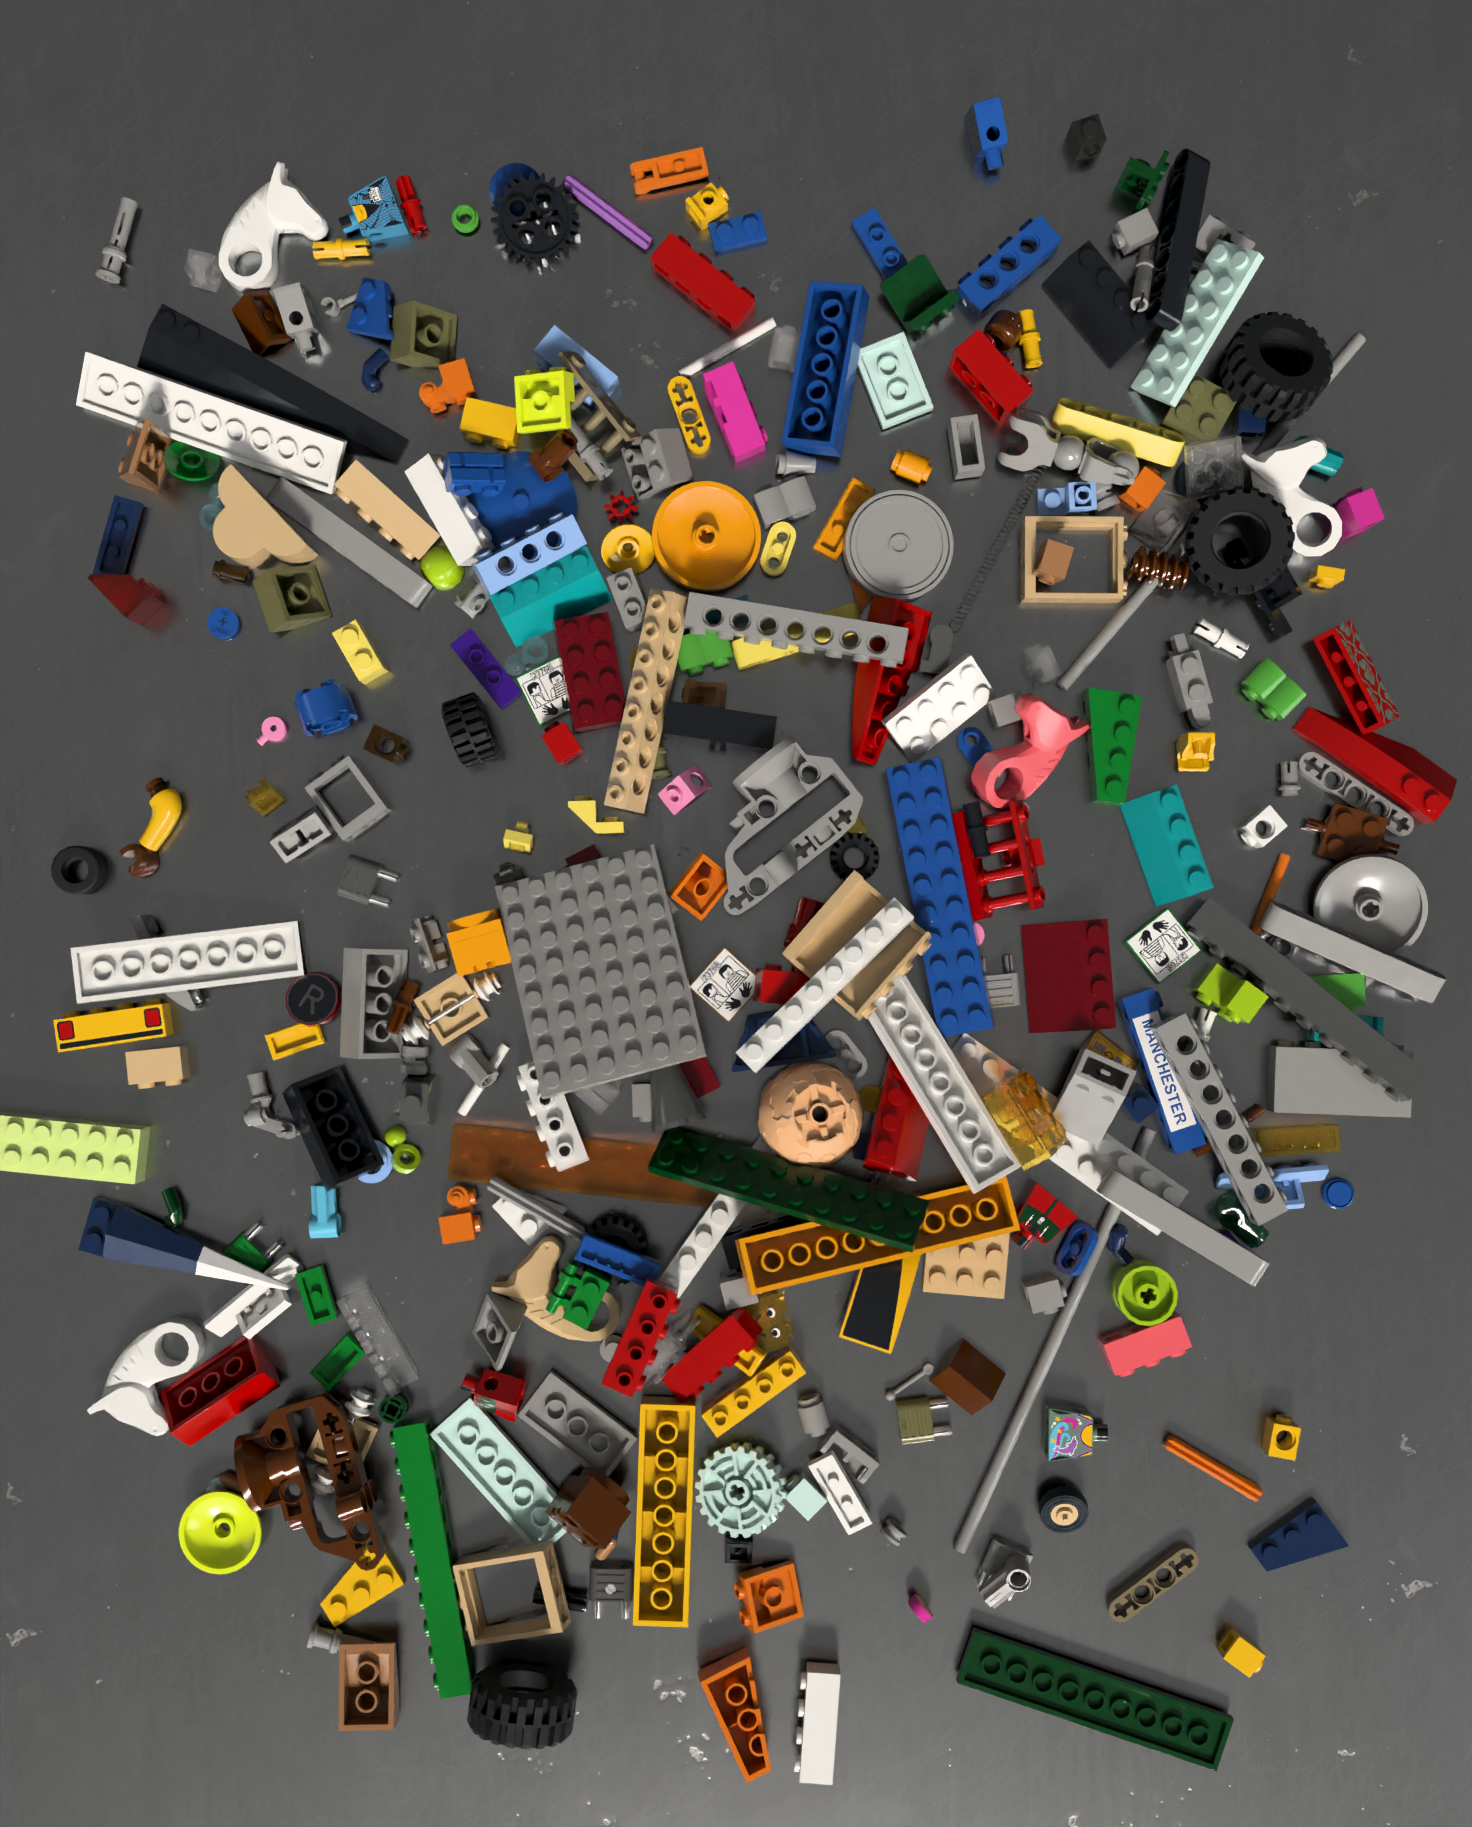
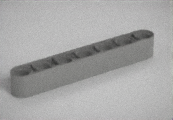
M280 477L265 499L415 608L419 607L433 586L285 478Z
M1271 900L1259 923V927L1266 932L1429 1003L1434 1002L1447 979L1444 975L1429 967L1277 901Z
M1112 1167L1109 1168L1096 1189L1097 1192L1254 1287H1256L1270 1264L1260 1256Z

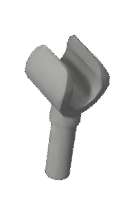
M358 292L336 301L331 297H326L321 301V305L329 306L333 304V308L325 313L335 317L339 315L342 307L356 300Z

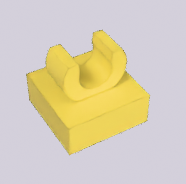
M517 821L515 831L506 829L503 838L504 849L531 855L533 835L528 834L527 822Z

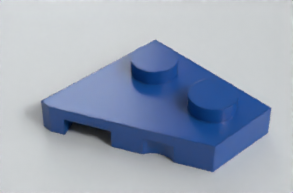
M363 277L346 329L356 334L393 340L394 333L389 329L392 307L390 305L391 286L382 280Z

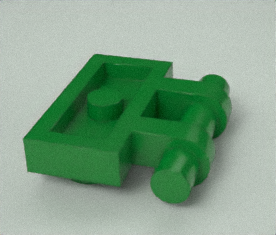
M568 1261L566 1267L561 1269L558 1275L559 1282L555 1290H551L548 1296L549 1302L545 1309L555 1314L558 1307L563 1306L567 1309L562 1318L587 1330L612 1280L588 1267L583 1276L575 1273L578 1264L574 1261ZM569 1285L577 1287L573 1297L565 1294Z

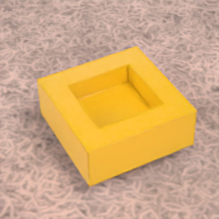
M1318 565L1310 570L1309 581L1317 582L1319 587L1332 588L1344 580L1345 569Z

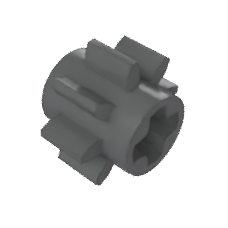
M510 861L498 865L499 873L493 874L496 886L525 879L519 865L513 867Z

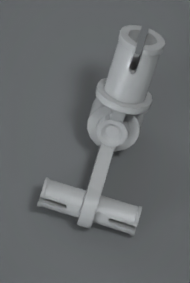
M258 1072L248 1075L247 1079L253 1099L250 1100L251 1105L248 1110L244 1111L245 1123L248 1126L275 1133L279 1138L292 1139L296 1135H301L296 1124L271 1118L269 1104L272 1095L268 1093L265 1073Z

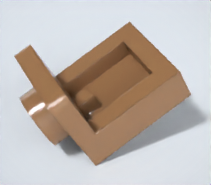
M692 679L685 680V685L682 689L683 703L724 709L726 683L701 682Z

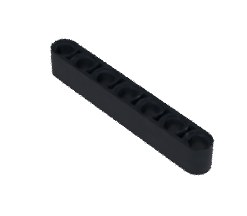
M1187 148L1180 151L1173 164L1151 281L1149 304L1145 314L1146 320L1168 331L1175 330L1183 317L1210 171V161Z

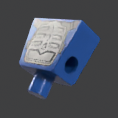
M996 97L973 103L965 119L976 158L985 156L988 170L1004 166L1001 152L1008 145V135L1001 99Z

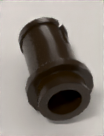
M222 559L221 561H215L212 576L216 577L218 581L225 579L246 585L249 577V568L228 564Z

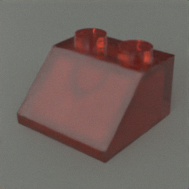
M91 574L88 577L94 586L125 618L141 626L147 623L165 605L160 598L162 595L161 591L151 582L148 583L143 577L140 580L132 575Z

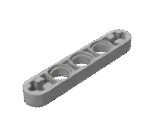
M1307 752L1297 758L1298 773L1346 806L1371 813V805L1374 802H1379L1384 808L1381 816L1387 818L1390 816L1394 820H1404L1402 825L1405 826V829L1396 830L1397 824L1389 820L1385 830L1388 834L1394 837H1403L1412 832L1414 821L1408 813L1315 752ZM1312 758L1314 760L1312 762V765L1314 767H1316L1317 769L1323 768V766H1325L1326 768L1322 770L1320 774L1315 769H1309L1306 771V764L1304 763V760H1309ZM1328 772H1334L1339 778V782L1335 787H1330L1325 782ZM1351 787H1356L1361 792V798L1358 802H1352L1348 798V791Z

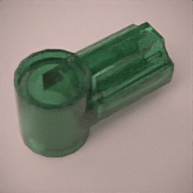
M1225 1196L1220 1199L1217 1205L1220 1224L1224 1228L1232 1230L1251 1249L1262 1245L1269 1235L1268 1230L1263 1225L1258 1226L1250 1222L1237 1197ZM1228 1211H1236L1233 1215L1225 1214Z

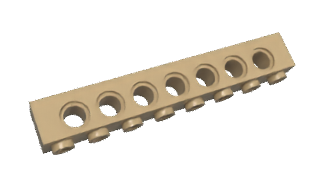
M650 589L604 801L606 806L642 814L645 812L665 720L667 700L670 697L685 628L684 620L688 598L675 592Z

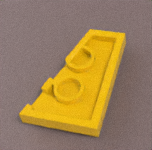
M385 1546L384 1557L374 1569L362 1570L354 1562L322 1600L320 1605L334 1627L401 1587L406 1582ZM368 1550L365 1553V1556H370L371 1559L376 1556L375 1553H369Z

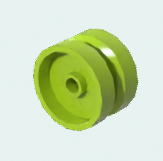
M1135 1259L1127 1266L1122 1265L1117 1269L1111 1280L1110 1292L1114 1304L1129 1320L1138 1325L1153 1326L1162 1323L1172 1315L1177 1306L1178 1291L1175 1281L1159 1265L1149 1260Z

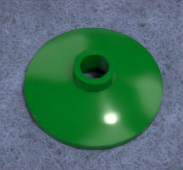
M176 441L166 448L164 464L167 470L178 478L188 481H200L210 478L218 471L220 457L212 452Z

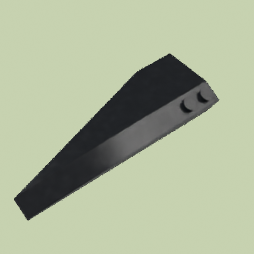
M161 304L148 329L137 364L138 368L347 440L346 452L350 451L365 457L396 464L409 441L397 432L318 387L164 304Z

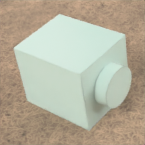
M804 1471L798 1476L796 1474L791 1476L784 1485L786 1487L784 1490L787 1491L785 1499L807 1521L827 1503V1498L822 1489Z

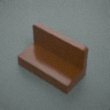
M268 290L245 292L232 308V312L252 352L259 356L271 345L286 344L290 341L291 337L286 333L282 317Z

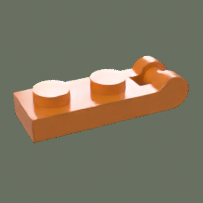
M703 147L641 160L629 165L630 173L635 178V183L633 184L635 194L639 195L648 193L650 190L709 177ZM652 171L653 177L646 179L645 173Z

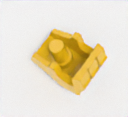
M1187 732L1178 738L1176 751L1179 771L1207 772L1209 770V761L1214 760L1215 732Z

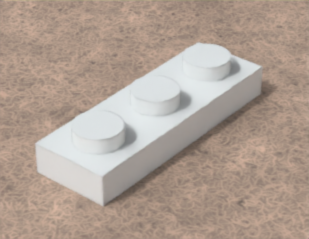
M832 1450L809 1461V1469L848 1535L871 1525L873 1518L834 1451Z

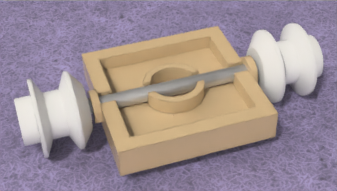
M485 971V978L481 981L474 978V988L472 989L465 976H458L456 973L414 999L415 1004L425 1019L422 1020L413 1016V1023L411 1025L403 1023L404 1029L401 1030V1034L408 1044L413 1043L415 1046H418L419 1038L429 1039V1029L431 1028L440 1044L444 1046L489 1018L490 1016L478 998L490 1001L489 994L492 992L500 994L499 988L502 985L494 973L489 975Z
M358 1388L357 1391H350L353 1400L352 1402H345L344 1405L348 1410L362 1461L364 1462L380 1426L361 1418L370 1415L367 1406L374 1405L375 1400L372 1398L373 1394L371 1392ZM331 1415L328 1417L329 1421H334L335 1423L339 1421L338 1416ZM318 1429L306 1456L325 1465L316 1467L314 1472L318 1476L317 1478L310 1479L313 1491L325 1496L328 1493H334L335 1489L332 1486L333 1481ZM347 1468L343 1471L344 1474L350 1477L354 1474L353 1471H348Z

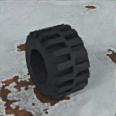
M475 692L442 703L441 712L446 730L457 757L466 768L498 757L499 748L491 722L481 699Z
M617 1213L613 1216H609V1214L603 1215L602 1218L595 1219L585 1230V1232L600 1238L609 1235L620 1236L628 1243L630 1250L648 1256L649 1246L645 1231L641 1230V1225L637 1221L634 1223L631 1220L632 1218L627 1215L626 1218ZM580 1262L584 1266V1272L588 1267L612 1280L610 1284L613 1287H619L621 1283H624V1285L630 1283L626 1279Z

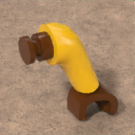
M161 777L151 780L145 786L151 796L149 804L152 808V815L138 840L140 845L135 843L128 844L119 851L121 856L134 858L137 855L135 863L129 866L128 871L133 877L149 876L155 872L159 865V857L156 851L169 836L181 814L182 804L179 793L176 789L165 785V780Z

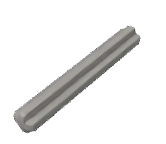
M492 1176L486 1188L494 1194L574 1240L579 1241L582 1238L585 1228L496 1176Z

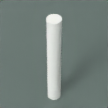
M502 1042L489 1060L495 1069H497L510 1047ZM474 1083L456 1111L466 1116L483 1089Z

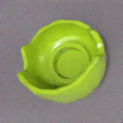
M434 546L423 555L420 561L422 576L428 583L439 590L454 588L461 582L465 573L464 566L457 565L446 546Z

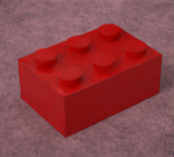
M978 329L954 350L948 367L1002 427L1009 421L1013 410L1026 406L1034 390L1030 380L1024 374L1020 375L1013 368L1014 363L1007 354H1001L995 347L994 339L988 333L984 334Z

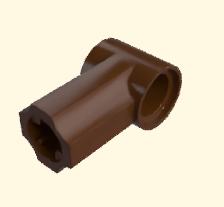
M565 429L559 430L545 446L536 449L528 457L529 462L543 483L558 477L563 471L562 465L577 450L578 440L574 434L567 432Z

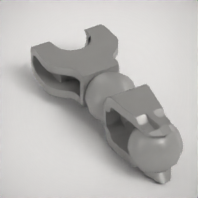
M1021 407L1011 412L1009 422L1013 430L1025 435L1027 441L1021 444L1007 442L1002 445L997 455L1002 465L1023 472L1032 470L1039 465L1051 467L1052 461H1054L1056 466L1063 470L1078 468L1077 474H1080V478L1084 481L1123 486L1134 483L1140 468L1138 459L1133 453L1121 450L1118 446L1097 437L1087 440L1086 444H1084L1082 439L1074 435H1065L1060 438L1061 431L1052 428L1043 413Z

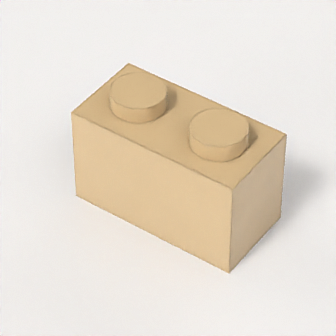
M187 1045L125 1052L128 1085L138 1084V1089L155 1087V1082L165 1081V1086L182 1084V1079L191 1077Z

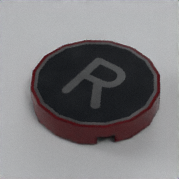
M318 972L306 973L303 976L297 977L286 993V1008L289 1015L299 1024L308 1027H316L330 1022L337 1014L341 1005L337 984L327 975Z

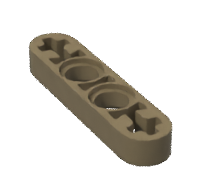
M1186 1544L1174 1547L1111 1595L1107 1601V1610L1111 1618L1117 1622L1128 1621L1194 1571L1199 1562L1194 1549ZM1182 1553H1185L1190 1560L1187 1564L1181 1561L1180 1555ZM1173 1561L1179 1571L1175 1572L1169 1562ZM1161 1568H1167L1170 1570L1169 1579L1163 1582L1156 1579L1157 1571ZM1139 1585H1146L1149 1588V1592L1144 1598H1138L1134 1595L1135 1588ZM1127 1594H1130V1597L1135 1602L1133 1606L1126 1597ZM1120 1603L1124 1605L1125 1611L1122 1613L1118 1610L1116 1611L1115 1604Z

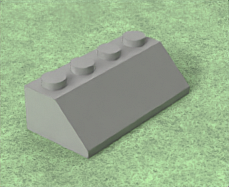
M344 948L340 1057L353 1059L403 1058L401 1047L405 1045V1039L401 1034V1030L398 1035L386 1031V1025L394 1008L391 1003L395 1001L402 981L404 979L407 981L408 950Z

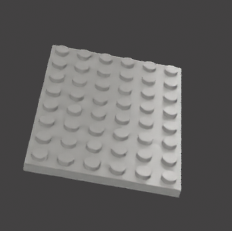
M654 844L495 886L540 1093L543 1099L707 1056Z

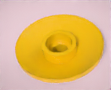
M618 525L612 528L602 541L601 554L603 561L615 573L632 567L639 574L646 570L654 560L655 555L652 548L651 534L639 525ZM625 543H631L633 545L630 549H625L623 547Z

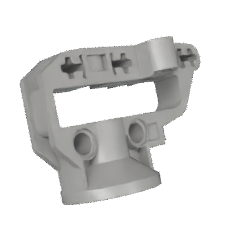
M790 735L766 752L732 782L748 802V805L736 813L737 817L729 823L737 835L727 847L724 856L728 891L723 901L725 910L731 915H740L755 906L841 838L856 823L863 802L862 795L832 758L808 755L793 735ZM804 768H813L817 773V778L814 781H806L802 776ZM834 776L848 796L753 872L745 876L733 860L734 852L753 835L764 829L788 810L795 802L806 796L828 777ZM768 801L772 803L774 812L768 816L762 815L758 808L761 802ZM841 811L843 814L848 812L850 814L848 817L849 824L843 821L835 827L833 822L839 818L838 812ZM808 842L812 845L805 851L806 858L794 856L796 851L795 845L803 847ZM754 878L762 879L765 883L764 891L761 893L752 892L749 886L750 881ZM744 886L747 894L754 900L749 902L748 898H745L740 903L742 906L740 910L736 907L730 909L728 905L731 903V900L729 898L731 896L735 898L741 896L743 892L739 889Z

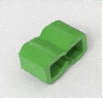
M706 632V636L690 633L682 637L678 662L681 672H687L688 676L704 672L703 667L711 664L714 665V668L725 666L730 663L729 659L734 656L729 640L717 638V633Z
M1267 657L1240 682L1243 687V694L1252 701L1255 699L1259 701L1263 706L1262 712L1272 720L1275 718L1279 721L1284 719L1306 696L1305 692Z

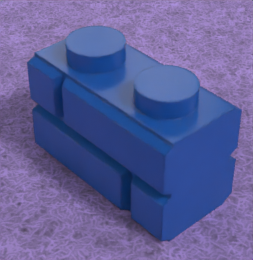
M447 452L443 460L446 492H455L457 496L482 493L483 496L492 497L501 493L506 484L503 455L501 453Z

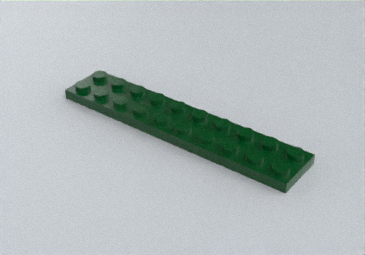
M680 1126L664 1130L648 1164L649 1173L912 1253L929 1208V1200L811 1165L792 1163L771 1153Z
M974 1627L956 1677L958 1684L1214 1771L1218 1769L1234 1721L1230 1714Z

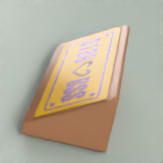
M1094 1030L1081 1047L1132 1070H1135L1139 1063L1136 1058L1100 1030Z

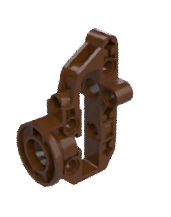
M322 1393L279 1406L270 1413L262 1429L237 1436L234 1442V1462L237 1479L242 1495L253 1512L281 1505L285 1523L289 1522L292 1530L304 1528L312 1544L318 1550L355 1561L357 1566L365 1571L372 1570L379 1564L384 1557L385 1550L375 1510L377 1492L372 1479L367 1480L355 1431L345 1407L329 1393ZM307 1407H313L336 1492V1495L333 1497L335 1498L336 1510L340 1522L343 1521L347 1534L337 1538L328 1537L323 1530L321 1521H318L313 1503L315 1496L306 1464L301 1465L298 1457L301 1443L292 1412ZM331 1415L338 1416L339 1421L336 1423L329 1421L328 1417ZM276 1428H280L285 1431V1441H279L276 1439ZM346 1468L348 1471H353L354 1474L351 1477L343 1475V1471ZM290 1483L299 1485L300 1495H293L290 1492ZM358 1521H363L368 1525V1533L363 1534L358 1531L356 1525ZM368 1550L369 1553H375L376 1556L371 1559L370 1556H365V1553Z

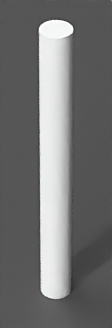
M770 317L679 369V375L688 378L775 328L776 323L774 319Z

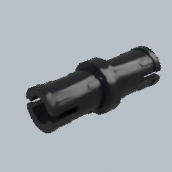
M980 801L963 804L968 825L966 833L970 835L974 858L990 856L991 852L986 836L988 827L983 822Z

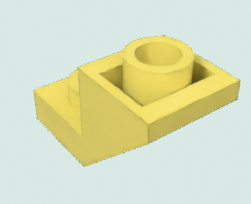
M575 796V801H568V807L596 834H625V823L619 822V817H602V822H598L597 801H591V796Z

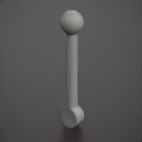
M925 1363L923 1369L895 1389L887 1390L885 1393L886 1399L894 1400L897 1393L925 1374H932L934 1371L933 1365Z

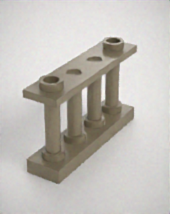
M573 351L560 352L557 356L565 364L566 371L574 373V377L582 386L575 393V402H570L571 414L588 396L599 407L580 427L581 430L588 436L606 417L616 428L599 446V453L603 458L623 438L626 442L638 440L641 436L636 431V424L629 417L624 416L584 366L586 364L584 359ZM559 430L546 432L552 438ZM576 450L568 460L586 482L598 480V477L589 465L580 460V454Z

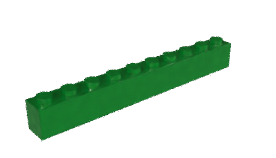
M429 1416L402 1420L393 1426V1431H390V1443L392 1447H396L397 1458L394 1461L396 1473L401 1474L402 1484L399 1486L401 1501L406 1502L407 1511L404 1512V1521L406 1528L411 1530L412 1538L409 1539V1549L411 1555H415L417 1565L414 1566L415 1581L420 1582L421 1586L419 1605L421 1609H425L426 1619H424L423 1623L426 1636H430L431 1646L428 1648L430 1663L435 1664L436 1673L433 1674L434 1688L439 1690L441 1699L471 1694L472 1680L476 1675L468 1631H465L466 1621L463 1610L459 1606V1592L452 1571L455 1558L434 1441L429 1435L432 1431Z

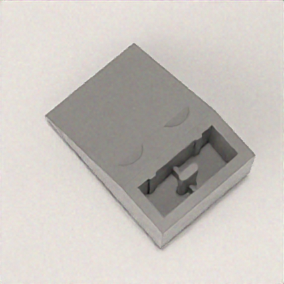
M1080 1048L1047 1123L1099 1146L1123 1103L1137 1071L1086 1048Z

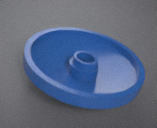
M518 451L503 455L506 484L501 493L492 497L483 496L482 493H471L469 495V503L476 508L480 523L491 534V542L495 547L492 550L493 552L501 549L500 543L509 538L515 537L518 540L526 536L524 533L526 529L539 524L540 528L550 523L548 518L559 512H563L564 515L573 514L575 520L577 519L578 502L576 492L569 476L564 470L555 479L543 483L528 460L532 452ZM551 531L546 536V542L550 547L555 546L558 537L554 531ZM526 544L522 549V555L525 559H530L534 554V548L531 544Z

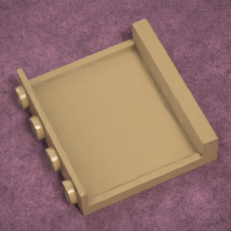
M854 870L782 954L811 979L890 901ZM912 920L833 999L857 1020L860 1021L863 1017L869 1018L877 1008L875 1005L876 1001L881 996L886 998L895 987L893 984L895 979L899 975L904 977L914 964L911 961L917 954L922 956L932 944L929 941L932 938L931 933L923 930Z

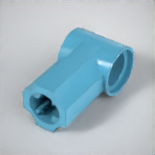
M323 1183L311 1185L312 1214L309 1217L310 1237L312 1239L340 1237L341 1217L337 1213L336 1189L326 1192Z

